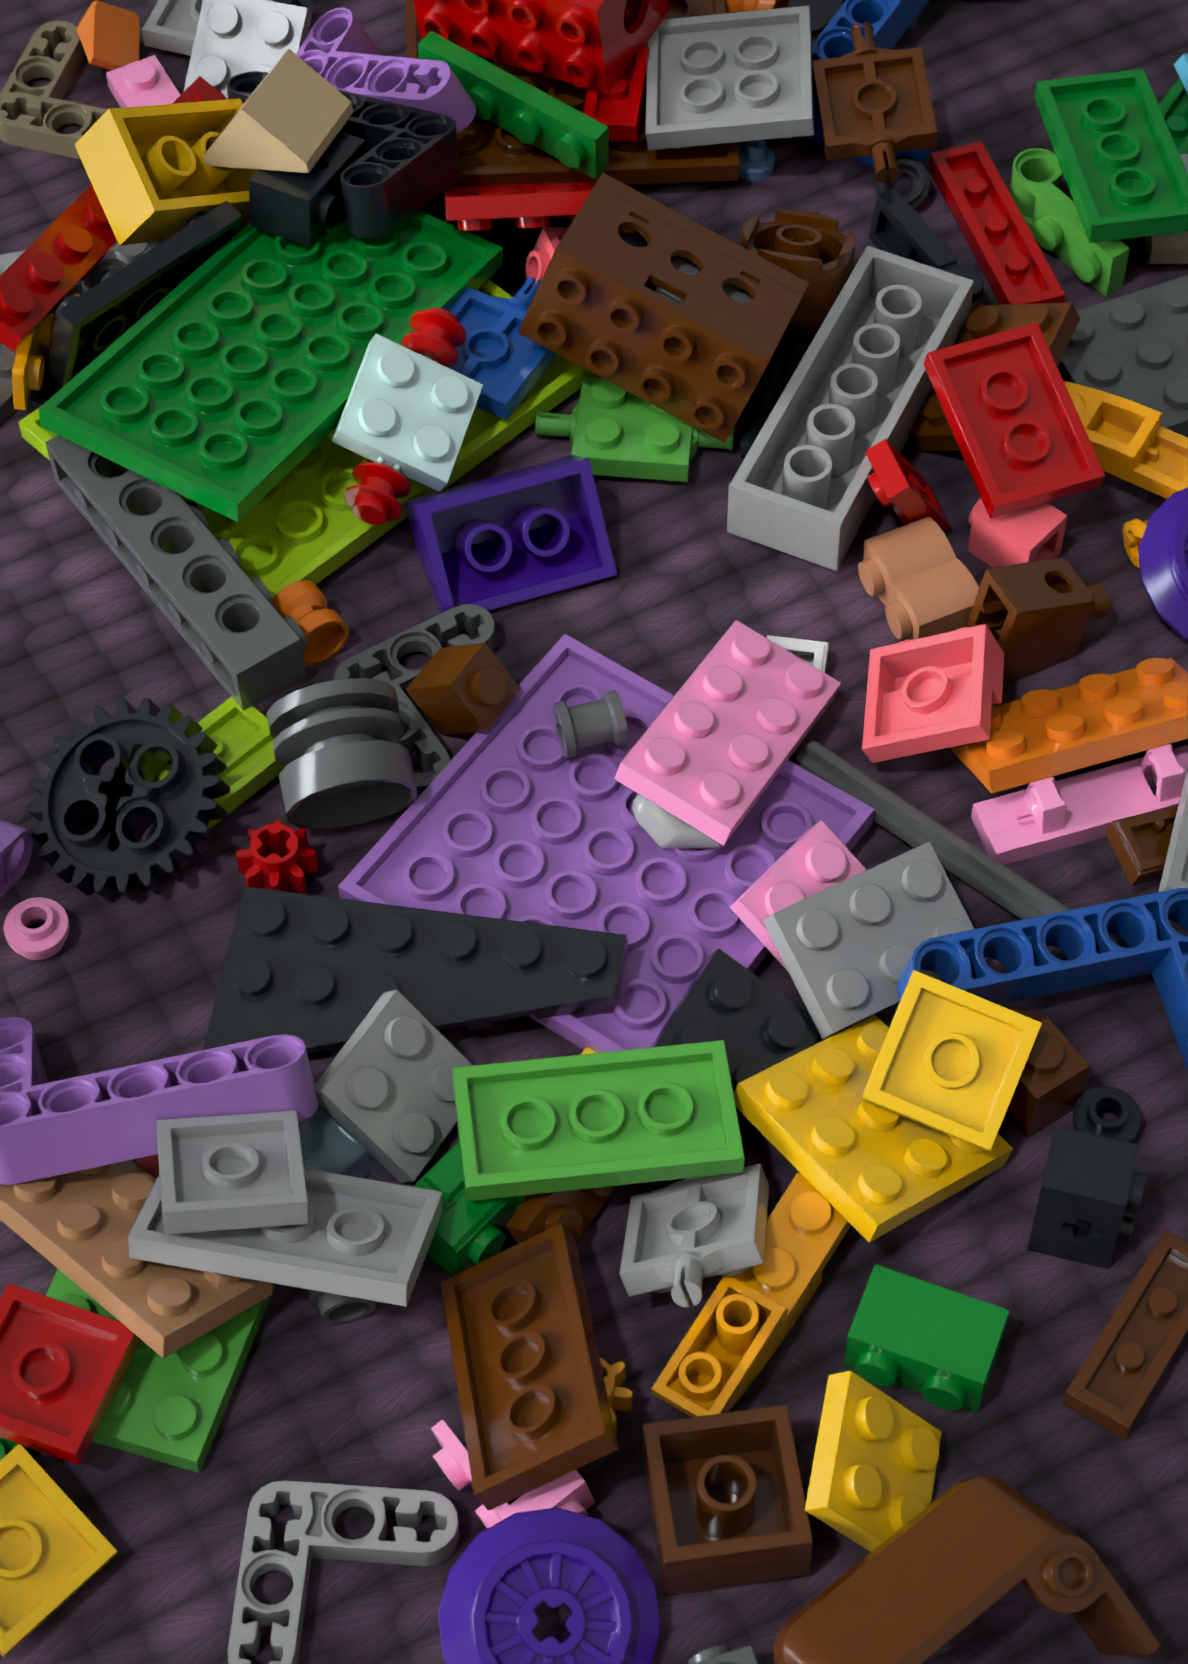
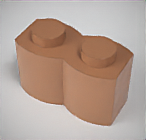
M926 517L864 540L863 561L858 564L860 580L865 591L870 596L878 595L881 602L886 606V619L897 639L914 640L966 627L979 586L966 566L956 558L946 535L932 518Z

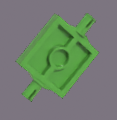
M586 376L582 380L580 400L574 407L572 414L537 411L535 435L570 438L571 455L589 458L593 475L688 482L690 461L697 453L698 447L729 449L732 451L734 428L726 443L601 377Z

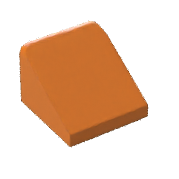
M94 1L76 28L90 65L112 71L139 61L140 22L138 14L105 2Z

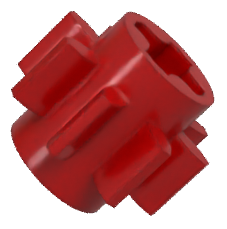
M275 820L274 823L262 826L258 830L250 828L247 831L250 849L236 851L238 870L245 874L246 886L305 894L307 887L304 873L318 871L316 850L309 848L307 830L301 828L294 831L289 826L282 824L280 820Z

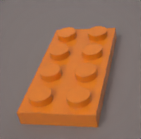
M1150 658L1138 663L1136 668L1110 675H1088L1082 678L1078 684L1060 689L1033 690L1024 694L1020 700L991 707L989 740L950 747V749L992 794L1188 739V672L1172 658Z

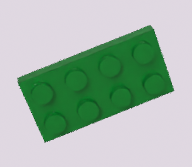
M1144 69L1036 81L1034 99L1089 243L1188 231V173Z

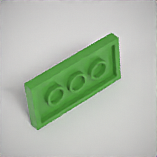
M724 1040L452 1068L466 1201L741 1173L744 1170L745 1158Z

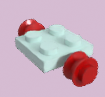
M430 308L415 312L410 318V327L413 332L403 337L401 345L381 335H374L368 344L331 442L374 461L360 463L354 467L352 475L358 485L348 487L344 493V499L352 508V513L366 523L381 525L400 518L402 506L396 499L406 497L411 490L410 483L404 476L438 492L445 487L483 384L450 369L457 364L459 359L455 348L465 343L467 334L457 317L441 308Z

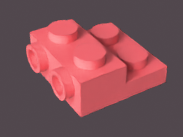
M983 624L974 627H963L951 632L914 640H904L896 644L870 649L862 750L872 763L990 739L991 707L994 704L1002 703L1004 652L988 626Z

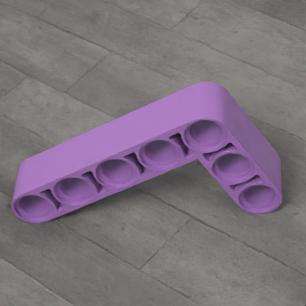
M20 1017L0 1019V1184L2 1185L19 1184L158 1154L156 1120L297 1110L299 1124L312 1117L318 1109L319 1099L306 1046L303 1040L296 1036L286 1034L273 1035L48 1082L31 1023L25 1018Z

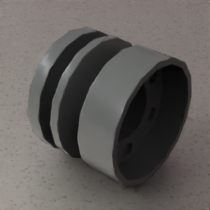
M369 678L338 679L317 683L291 692L276 701L267 711L270 735L274 738L272 744L275 760L285 765V768L279 774V780L289 823L298 828L311 830L345 829L390 817L407 808L417 798V786L409 750L398 743L404 736V725L402 717L397 715L399 713V702L396 688L385 681Z

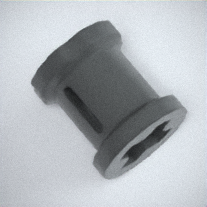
M616 690L606 691L604 699L575 706H567L563 701L553 703L556 733L561 751L566 759L575 757L578 749L607 742H614L617 747L628 744L626 718Z

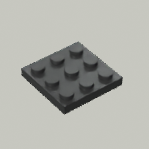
M1188 275L1078 310L1077 313L1081 319L1057 367L1063 381L1102 390L1162 413V427L1183 436L1187 435Z

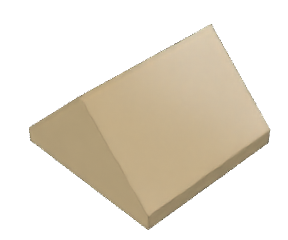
M288 49L203 155L206 166L309 173L354 112L352 102L293 51Z

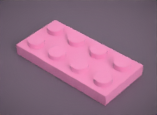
M735 620L621 761L614 779L724 846L833 701L841 682Z

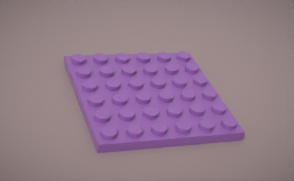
M564 634L518 685L521 689L486 731L476 732L338 885L339 898L624 934L627 936L629 946L617 1006L537 1019L534 1015L528 1016L582 1050L589 1047L598 1053L650 1048L709 956L718 948L752 973L770 953L730 909V906L801 836L820 820L851 851L873 824L875 809L788 760L724 846L719 844V848L667 849L660 847L634 817L632 806L638 793L618 782L614 777L621 761L672 700L674 695ZM616 690L626 718L628 744L617 747L614 742H607L578 749L575 757L566 759L561 751L556 733L553 703L563 701L567 706H575L604 699L606 691Z

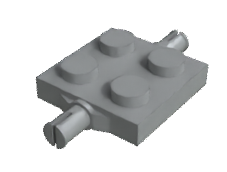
M761 1163L744 1167L741 1173L684 1178L665 1188L631 1196L619 1274L629 1297L651 1291L657 1293L671 1291L673 1301L679 1306L689 1307L690 1298L695 1306L702 1298L704 1278L719 1274L722 1276H733L746 1271L751 1266L763 1264L769 1183Z

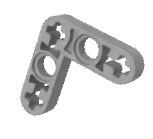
M286 1480L271 1482L261 1487L252 1497L248 1508L228 1644V1663L251 1664V1661L244 1658L257 1656L261 1641L259 1623L272 1626L270 1639L274 1656L281 1659V1661H272L268 1664H298L312 1558L413 1566L437 1565L447 1560L456 1550L460 1538L457 1511L452 1502L442 1494L428 1490ZM279 1505L292 1506L293 1515L297 1518L289 1520L286 1525L284 1536L286 1552L273 1550L274 1532L271 1520L266 1518L276 1516L279 1511ZM352 1507L368 1510L375 1518L373 1529L366 1536L360 1539L349 1540L336 1533L334 1523L342 1511ZM386 1511H395L397 1526H393L395 1541H385L388 1533ZM423 1515L435 1516L437 1527L440 1528L433 1531L430 1542L417 1541L416 1530L410 1528L420 1526ZM269 1571L286 1573L293 1581L291 1594L278 1604L267 1605L260 1603L252 1595L255 1581ZM249 1619H251V1620L254 1621V1622L247 1623V1621H248ZM289 1623L287 1627L282 1626L283 1624Z

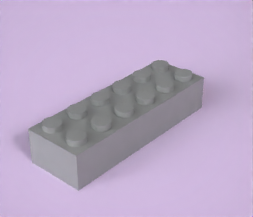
M870 246L865 248L729 485L728 533L837 571L877 497L867 478L875 471L864 451L886 439L901 453L909 438L908 435L933 387L923 365L927 353L954 345L970 313L974 280Z

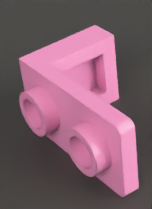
M442 1419L431 1428L442 1447L440 1451L433 1455V1458L458 1491L468 1483L473 1487L467 1450ZM574 1470L523 1494L510 1505L504 1503L488 1511L482 1504L475 1510V1513L488 1529L518 1512L562 1508L587 1516L588 1512L586 1510L595 1501L585 1480L577 1470Z

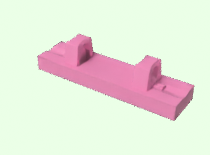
M1171 744L1147 750L1142 758L1055 781L1053 777L1031 782L1025 790L974 803L971 820L987 854L1003 865L1106 837L1104 832L1114 820L1179 805L1188 766V745L1172 749ZM1147 780H1154L1157 786L1155 796Z

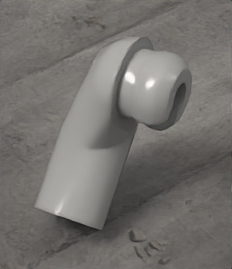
M640 794L636 795L632 806L634 817L660 847L666 849L719 848L720 843Z

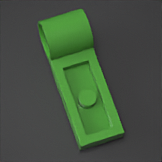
M1041 148L1022 151L1013 161L1009 192L1037 242L1044 249L1050 250L1075 272L1078 278L1089 283L1104 297L1107 298L1123 288L1130 248L1121 240L1089 243L1074 201L1060 190L1063 172L1056 154Z

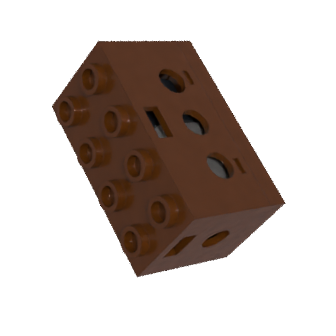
M602 173L556 247L518 333L726 443L780 342L809 282Z

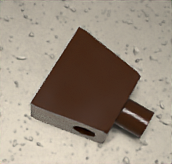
M1062 558L993 567L985 570L966 627L983 624L988 626L1004 652L1003 686L1067 661L1074 656L1088 621L1106 617L1111 609V600L1106 587L1101 582L1095 581L1084 584L1069 561Z

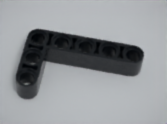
M251 71L231 77L226 85L228 99H241L244 104L268 73ZM338 90L352 102L354 111L340 131L365 140V155L348 166L340 175L346 228L350 235L358 238L382 237L401 226L461 177L456 122L452 117Z

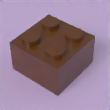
M787 1405L642 1424V1462L664 1595L809 1575L813 1540L808 1514L805 1511L806 1503Z

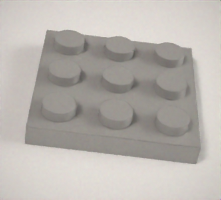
M810 5L664 19L647 41V47L650 48L646 87V139L648 150L814 135Z

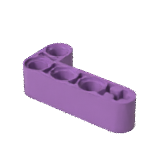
M335 8L322 15L313 25L296 53L298 57L338 90L452 117L456 122L457 133L468 127L475 117L476 104L447 63L437 60L379 55L378 48L352 12L347 8Z

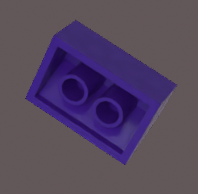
M571 455L441 490L440 492L404 500L418 558L440 613L463 604H475L489 611L617 575L589 458Z

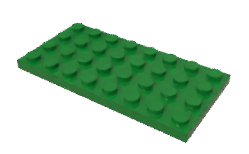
M343 210L335 226L331 229H326L311 247L257 229L248 223L39 408L40 426L239 522L337 427L368 344L374 335H381L401 345L403 337L413 332L410 327V318L415 312L430 308H441L448 311L468 287L478 290L502 266L503 247L467 231L458 230V227L421 211H418L393 232L382 237L365 239L350 235L346 228L345 212Z

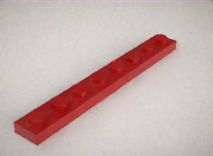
M199 76L172 104L227 100V98ZM92 184L0 275V342L13 353L118 244Z

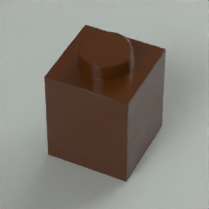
M486 643L440 648L405 690L441 735L486 731L521 688Z

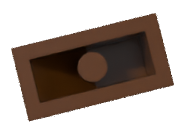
M1000 1005L1042 1023L1006 1111L1026 1137L1030 1138L1074 1110L1077 1100L1084 1093L1090 1064L1048 1017Z

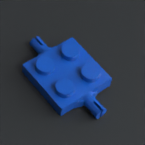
M533 277L528 278L515 297L511 299L491 297L468 287L448 310L457 317L467 334L465 343L455 348L459 359L457 364L450 369L483 384L476 407L505 420L510 417L558 355L518 333L541 283L540 280H537L535 284V278Z

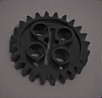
M122 698L119 699L115 716H111L100 705L95 706V723L89 727L77 717L74 718L72 723L76 736L71 741L62 736L55 735L53 740L61 751L57 758L40 756L38 762L49 771L48 776L43 779L31 780L29 786L42 796V800L35 801L26 806V811L38 821H41L30 829L33 831L32 836L35 840L43 845L37 852L39 857L51 866H54L52 872L67 884L72 881L71 885L87 896L94 890L106 901H112L118 889L130 901H136L141 883L156 895L161 894V876L166 873L170 874L180 883L185 880L180 863L186 858L197 864L204 862L196 846L200 840L205 842L218 841L219 837L207 826L210 820L227 818L228 813L214 799L230 793V787L220 777H216L227 768L226 763L216 753H213L218 745L205 731L201 732L203 728L190 715L183 717L169 703L160 710L149 698H144L136 711L126 699ZM114 758L112 766L106 772L99 775L102 766L108 760ZM172 764L169 774L164 779L156 782L159 772L164 767ZM99 817L95 828L84 835L87 825L93 819ZM157 823L154 834L149 839L141 842V838L149 826Z

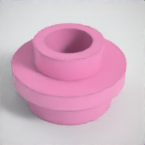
M36 897L26 899L15 905L8 912L3 929L8 945L15 952L31 960H44L54 956L61 950L69 935L70 924L65 909L59 903L48 898ZM45 922L41 927L27 928L31 924Z

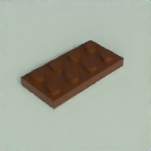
M562 1222L441 1281L474 1496L488 1511L618 1450L575 1238Z

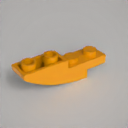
M1064 381L1103 471L1166 499L1173 493L1188 488V438L1162 427L1161 412L1102 390Z
M797 1172L767 1219L763 1264L751 1266L746 1271L737 1275L723 1276L651 1388L653 1395L691 1417L728 1413L765 1367L822 1282L823 1269L851 1226L801 1173Z

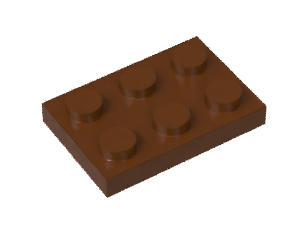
M1072 302L977 305L972 307L954 345L1037 322L1058 367L1081 318ZM932 387L908 436L918 451H960L936 392Z

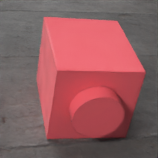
M980 498L972 508L968 518V523L971 525L968 552L992 568L1055 559L1061 554L1067 515L1045 502L989 518Z

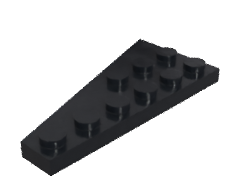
M244 886L203 1050L286 1034L303 1040L307 1053L328 1050L331 1054H337L384 992L398 990L438 1031L468 1026L469 1031L494 1027L493 1021L534 1015L537 1019L617 1006L629 946L627 936L624 934Z

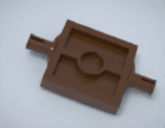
M864 22L863 39L860 23H857L850 30L854 51L838 58L812 61L813 81L826 160L873 156L876 180L886 183V165L890 183L899 177L895 153L937 147L938 131L922 47L901 50L876 48L873 26L870 23Z

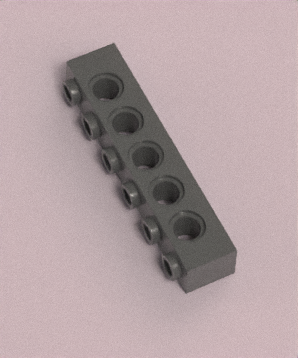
M59 435L45 442L55 482L243 711L306 677L302 650L307 648V642L301 628L291 616L288 615L282 618L275 610L272 597L264 583L257 576L249 579L243 572L240 560L232 545L225 538L217 540L211 534L203 512L193 500L185 503L178 493Z

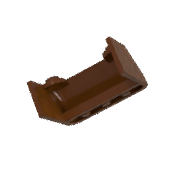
M987 1475L969 1477L956 1483L785 1621L774 1641V1659L776 1664H922L1021 1581L1035 1601L1043 1608L1055 1613H1072L1100 1654L1151 1655L1161 1645L1097 1553L1086 1541L1010 1484L998 1477Z

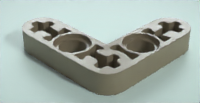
M56 20L43 24L34 32L0 93V139L3 142L13 146L81 159L74 144L108 109L62 100L84 58L83 45L77 33V27L74 24ZM50 51H54V59H52ZM37 78L52 80L49 84L41 87L26 85L29 81ZM68 124L82 126L76 133L60 134L56 132L58 128Z

